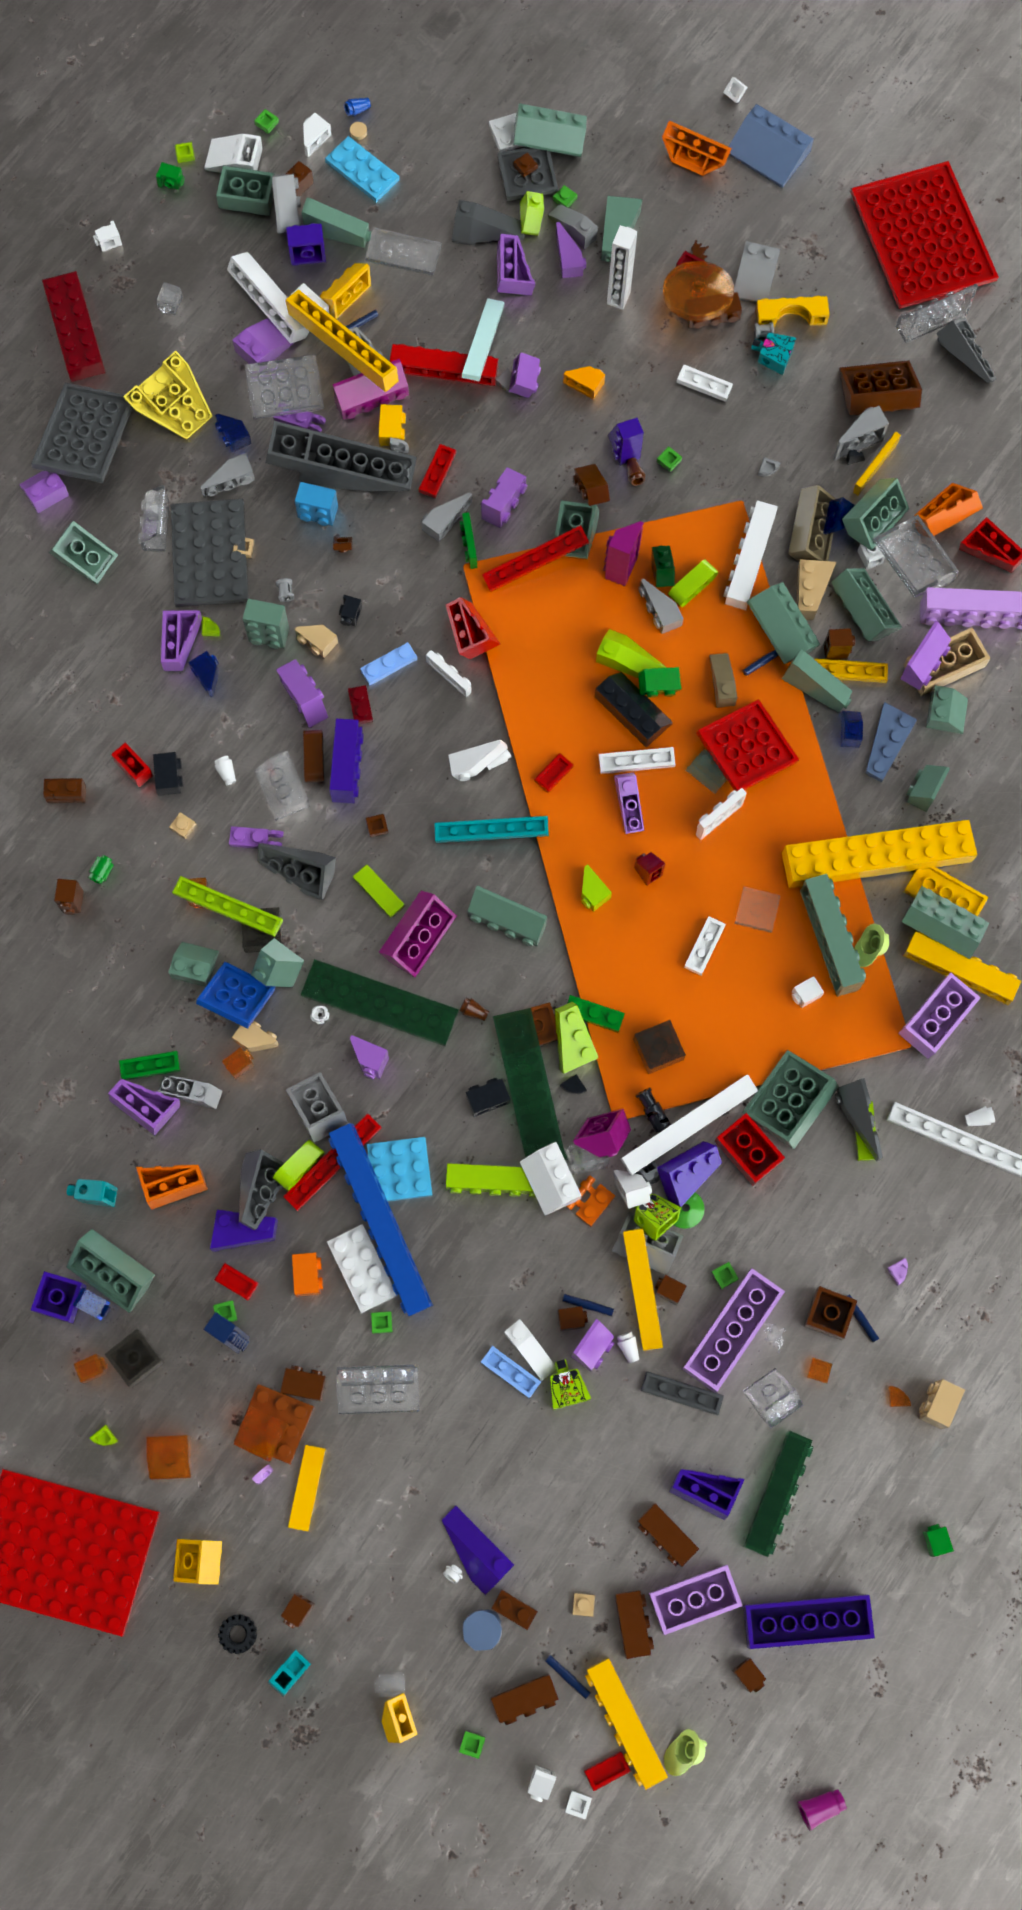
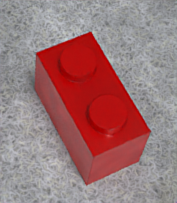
M126 742L111 754L114 762L139 788L153 777L151 769Z

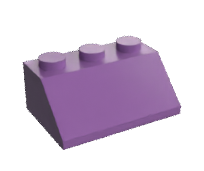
M934 622L900 678L918 690L923 685H928L932 678L930 673L932 670L937 671L941 664L939 659L941 656L946 657L951 649L948 646L951 638L939 622Z

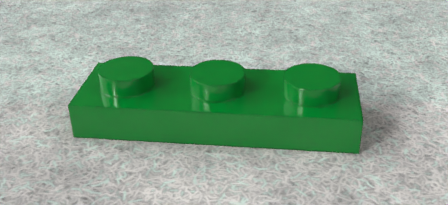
M462 513L463 521H459L461 532L465 533V536H462L463 547H467V551H464L465 560L470 563V569L478 568L470 513Z
M572 995L569 996L567 1004L574 1002L578 1006L585 1022L619 1033L625 1013Z
M177 1051L119 1060L121 1079L123 1080L181 1071Z

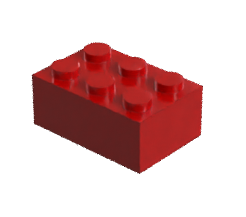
M747 1113L716 1137L714 1141L752 1186L785 1159L783 1154Z

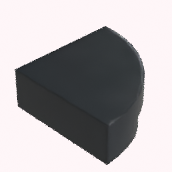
M849 450L846 461L850 465L865 461V457L861 451Z
M577 1074L560 1084L564 1091L572 1094L587 1092Z

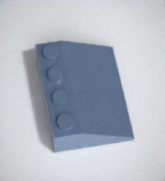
M756 104L748 113L728 147L732 148L729 155L783 188L811 152L814 138Z

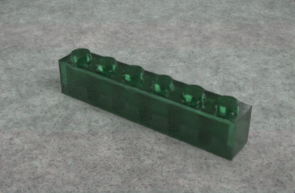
M787 1431L743 1545L744 1548L764 1557H769V1554L773 1555L777 1543L774 1542L775 1538L783 1530L784 1523H782L784 1515L787 1516L790 1512L792 1504L789 1501L791 1496H795L798 1491L799 1485L796 1483L799 1476L802 1477L805 1472L806 1465H804L806 1457L811 1456L814 1448L811 1445L813 1440L792 1431Z

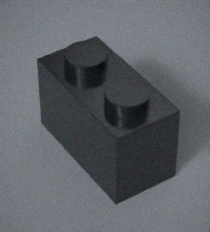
M176 752L153 754L155 788L158 796L180 794V787L184 786L182 775L179 776V769H182L181 758L177 757Z
M493 1078L488 1080L486 1085H474L468 1088L469 1091L466 1092V1097L474 1117L511 1103L502 1078L499 1080Z

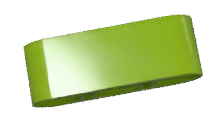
M704 559L675 584L668 595L680 607H683L710 584L719 572Z
M309 1139L277 1170L273 1179L289 1191L318 1163L325 1152Z

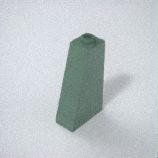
M607 196L601 261L611 263L612 243L620 225L634 229L641 213L642 199Z
M306 198L302 210L303 225L321 223L323 238L365 248L366 242H369L371 239L369 223L311 198Z
M800 649L782 677L784 681L838 713L843 707L846 709L852 700L849 697L853 691L802 649Z

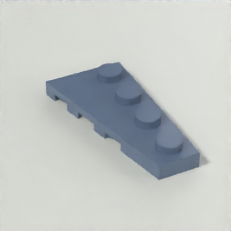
M884 702L865 774L880 782L883 781L916 723V718Z

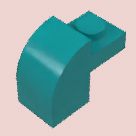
M295 1650L269 1679L268 1683L284 1697L311 1663Z

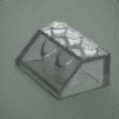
M160 485L146 492L145 500L141 501L143 516H140V527H142V533L138 535V543L142 545L143 551L165 552L169 499L165 486Z
M288 750L268 758L255 770L275 821L310 807L309 799Z

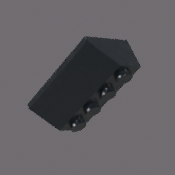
M622 672L609 676L595 689V698L646 748L673 724L646 695H640V689Z

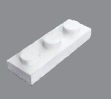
M683 365L676 382L726 402L733 387V384L687 365Z
M430 650L426 654V662L465 697L471 694V682L466 677H461L454 666L446 664L444 658L439 653L435 654Z
M708 916L684 966L685 969L702 976L726 926L725 923Z

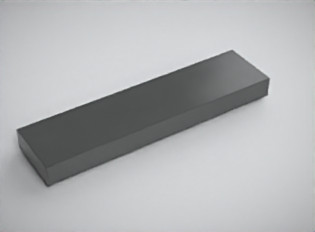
M646 1371L641 1387L642 1392L717 1416L719 1415L724 1395Z

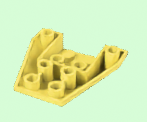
M174 351L162 362V366L141 385H136L123 396L135 411L185 440L213 417L188 363L177 351Z

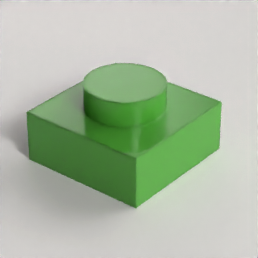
M264 109L254 122L257 127L269 134L279 123V118Z
M564 185L553 196V201L558 205L561 204L569 208L577 200L578 195Z
M669 446L657 458V463L669 472L682 461V456Z
M729 1262L711 1272L721 1290L739 1280Z
M233 1300L213 1305L214 1312H217L228 1321H238Z
M392 1312L371 1313L372 1334L393 1332Z
M465 1730L459 1753L479 1759L485 1737Z

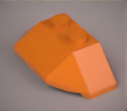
M670 120L662 136L671 162L702 176L725 166L732 148Z

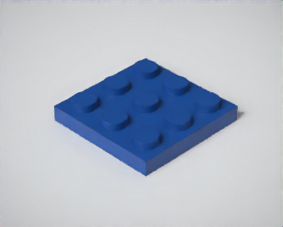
M224 962L199 995L196 1004L248 1029L274 993L276 986H265L250 973Z

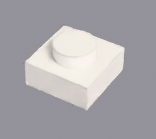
M732 77L723 93L736 103H739L748 87L737 78Z
M571 1790L565 1813L586 1819L592 1797Z

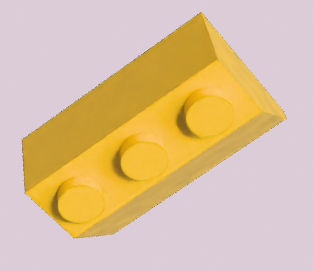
M354 263L344 271L339 279L333 281L328 290L321 293L320 298L328 304L329 314L335 319L342 315L371 286L369 265L367 263Z

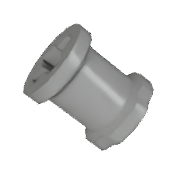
M773 322L763 325L754 323L755 339L766 337L768 333H774Z
M289 578L276 581L280 602L294 600V594L291 589L292 580Z

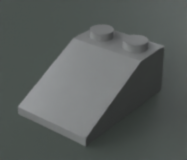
M746 241L733 293L738 292L740 300L757 303V300L768 299L780 249Z
M880 406L867 408L840 438L833 457L835 461L847 456L849 450L860 451L883 441L889 422Z
M321 1072L286 1089L314 1143L329 1136L330 1132L348 1124L343 1109Z

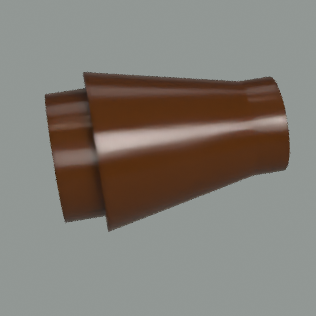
M636 458L628 459L626 462L628 481L633 486H639L645 482L646 475Z
M467 997L459 1010L465 1016L485 1021L489 1010L485 1009L474 999Z

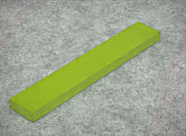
M182 876L179 877L172 891L173 895L273 937L276 936L283 922V919Z

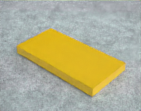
M937 867L917 869L903 891L915 898L919 889L923 886L941 897L949 899L952 903L967 909V911L976 916L979 915L989 898Z

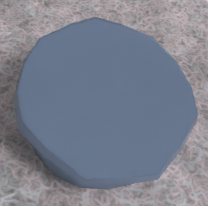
M488 1609L475 1611L468 1615L463 1622L464 1641L475 1651H485L493 1649L498 1644L501 1638L502 1627L497 1612Z

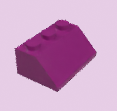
M624 1109L587 1118L574 1138V1144L598 1157H613L617 1155L631 1131Z

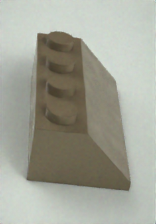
M819 485L803 488L800 491L788 552L798 562L800 559L829 560L840 502Z

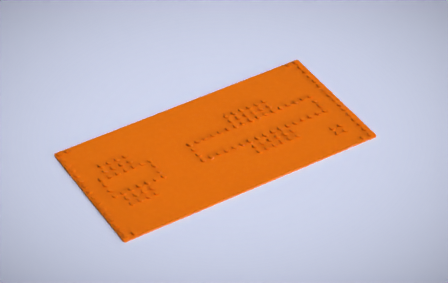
M741 500L644 522L639 556L625 586L605 579L606 571H603L608 538L613 536L618 529L596 533L588 559L562 556L490 592L482 574L534 548L477 561L478 568L470 569V563H466L463 566L472 603L501 643V645L486 651L530 816H548L549 836L536 838L579 997L625 1013L619 1033L588 1022L587 1026L599 1057L597 1063L610 1111L624 1109L627 1119L646 1115L644 1106L635 1095L649 1087L652 1089L651 1093L656 1102H659L662 1109L666 1110L710 1099L747 1074L756 1087L762 1086L787 1050L822 1071L909 1049L912 1046L898 1034L906 1023L884 954L877 956L869 966L860 967L865 970L866 979L858 991L837 997L800 893L801 887L789 888L781 853L786 845L847 837V833L803 692L782 679L791 662L784 664L778 656L748 676H745L743 673V669L772 652L775 648L749 605H747L746 610L726 605V597H723L726 586L730 587L731 581H728L731 570L735 571L737 566L734 565L736 554L740 555L742 550L738 549L741 538L745 539L747 534L743 533L746 522L750 523L744 502ZM662 545L670 546L675 566V584L704 559L719 572L716 578L685 606L680 607L677 604L684 618L681 627L663 634L660 629L655 627L653 622L654 616L648 612L645 597L642 598L638 590L640 581L643 578L656 587L651 565L652 547ZM762 560L750 599L770 587ZM673 586L656 587L672 599L668 593ZM609 629L628 636L667 668L679 667L682 689L676 692L674 696L666 697L664 694H658L657 697L649 698L673 724L647 748L595 698V689L609 676L620 672L596 662L598 649ZM728 653L735 678L737 701L735 706L717 708L709 656ZM623 673L637 688H639L638 678ZM759 699L799 758V761L744 790L747 794L743 806L700 840L696 836L697 826L700 823L699 819L706 813L708 815L714 811L713 808L719 802L724 803L728 799L727 796L734 790L696 733L699 729ZM674 748L675 767L608 774L600 773L599 754ZM561 753L574 766L547 793L534 779ZM633 772L637 779L645 831L626 834L614 775ZM652 852L664 861L665 868L663 876L646 885L635 870L634 865L638 856L643 853L647 855ZM587 864L612 892L611 899L594 912L590 908L587 909L581 901L584 868ZM860 878L833 882V892L835 897L838 896L841 904L839 909L841 914L845 915L847 931L851 932L853 937V948H855L866 927L874 924ZM708 916L725 923L726 926L702 976L685 969L684 966ZM814 976L824 994L819 999L801 1008L800 1004L797 1005L794 1002L792 990L795 986Z

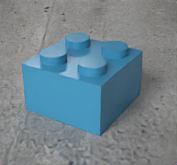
M300 482L295 498L298 518L305 522H317L322 526H333L338 510L336 490Z

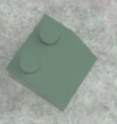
M935 685L930 696L926 728L963 734L968 698L954 688Z
M926 765L923 770L919 769L914 778L917 780L915 786L911 784L906 794L909 796L907 803L927 812L950 768Z
M274 938L260 950L251 975L265 986L293 987L305 960Z
M182 942L173 956L168 973L172 979L206 987L211 981L219 951Z

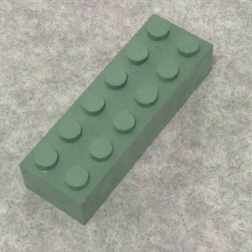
M827 874L806 879L800 889V893L838 997L858 991L865 982L866 973L863 968H860L858 962L860 961L859 953L853 948V937L851 932L847 931L846 917L844 914H841L839 909L841 904L838 896L835 897L833 892L834 883L832 879L828 878Z

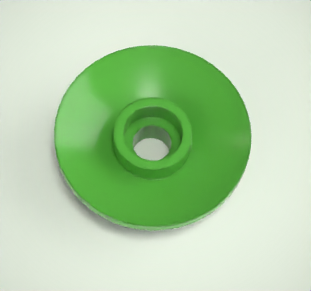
M694 1193L684 1203L689 1206L688 1211H683L681 1207L679 1219L674 1226L688 1229L696 1226L702 1220L705 1210L704 1203L697 1193Z

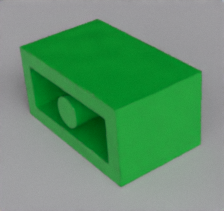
M679 667L643 669L638 673L640 695H647L650 698L657 697L658 694H664V696L668 697L676 695L675 693L682 689Z

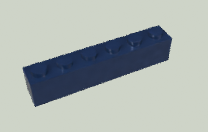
M217 1312L214 1313L203 1329L238 1354L240 1351L244 1352L250 1343L248 1341L249 1336Z

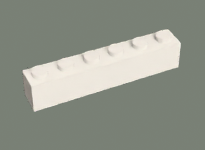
M620 225L612 243L607 304L623 310L631 292L637 231Z
M248 252L232 256L227 271L289 343L306 339L309 330L288 314L285 301L287 296Z
M758 500L755 507L751 506L748 516L751 517L750 523L746 522L743 532L747 534L745 539L741 538L738 548L742 550L740 555L736 554L734 565L737 566L735 571L731 570L728 581H731L730 587L726 586L723 597H726V605L743 610L747 609V601L752 593L778 506Z

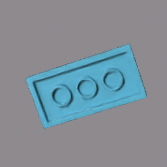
M349 136L325 158V162L376 203L400 180L399 175Z

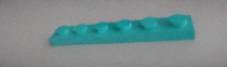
M548 816L435 823L436 843L549 836Z

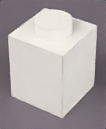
M813 976L793 988L792 998L797 1005L800 1004L801 1008L822 997L824 991Z

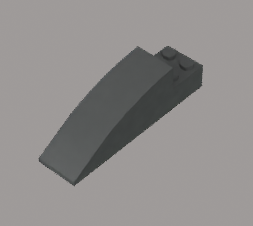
M274 421L265 463L299 471V482L360 491H410L417 457Z

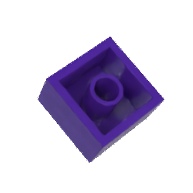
M321 223L286 227L291 266L326 262Z
M44 1271L31 1311L73 1324L86 1285Z

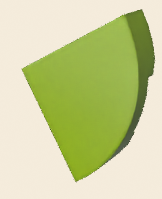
M202 617V636H221L218 625L210 618Z
M104 1425L90 1437L91 1441L102 1446H109L118 1442V1439L107 1425Z

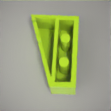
M570 1002L555 1009L559 1070L564 1074L598 1059V1054L578 1006L574 1002Z

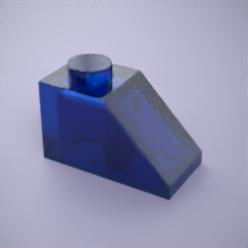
M844 497L829 501L823 534H831L845 528L842 519L855 505Z
M205 651L188 663L191 671L210 697H213L219 676L217 666L219 662L214 655L210 656L208 651Z
M842 711L841 747L859 748L863 741V719L861 712Z
M84 1287L73 1303V1306L99 1320L102 1317L105 1318L111 1308L109 1307V1301Z

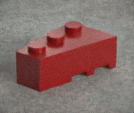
M987 517L960 543L959 550L1010 573L1022 563V548Z
M460 597L445 605L460 655L472 659L501 645L471 602Z

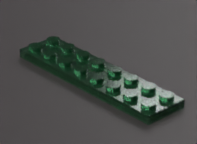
M315 959L301 992L302 997L443 1046L447 1045L459 1009Z
M531 1008L493 1016L525 1158L537 1150L556 1142L566 1161Z

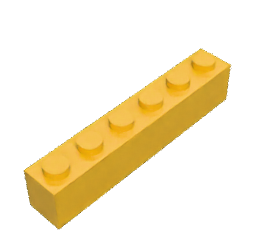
M915 931L903 957L944 976L952 973L966 986L1006 1005L1013 1001L1021 983V980L1017 979V976L1014 974H1006L1000 971L997 966L984 964L981 959L974 956L968 959L921 932Z
M606 1658L587 1668L588 1674L585 1675V1678L590 1687H595L598 1694L594 1696L600 1707L604 1705L607 1714L604 1716L609 1726L614 1725L617 1731L614 1737L619 1747L624 1745L627 1752L624 1754V1757L629 1767L634 1766L637 1772L634 1774V1777L639 1787L643 1785L646 1790L667 1779L668 1776L610 1659Z

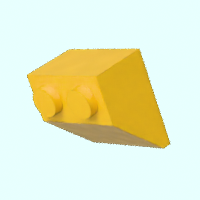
M177 1539L173 1582L218 1584L222 1541Z

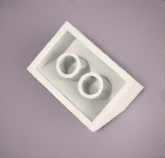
M556 1142L537 1150L520 1161L545 1216L581 1199L582 1195Z

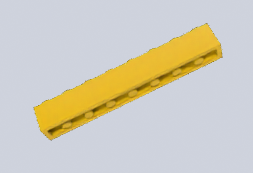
M299 289L285 299L288 314L383 391L387 392L399 382L396 366Z

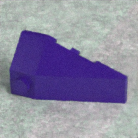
M455 1506L441 1521L470 1580L486 1595L514 1564Z

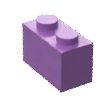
M520 352L513 361L509 392L529 398L537 391V377L541 371V367H539L540 359Z

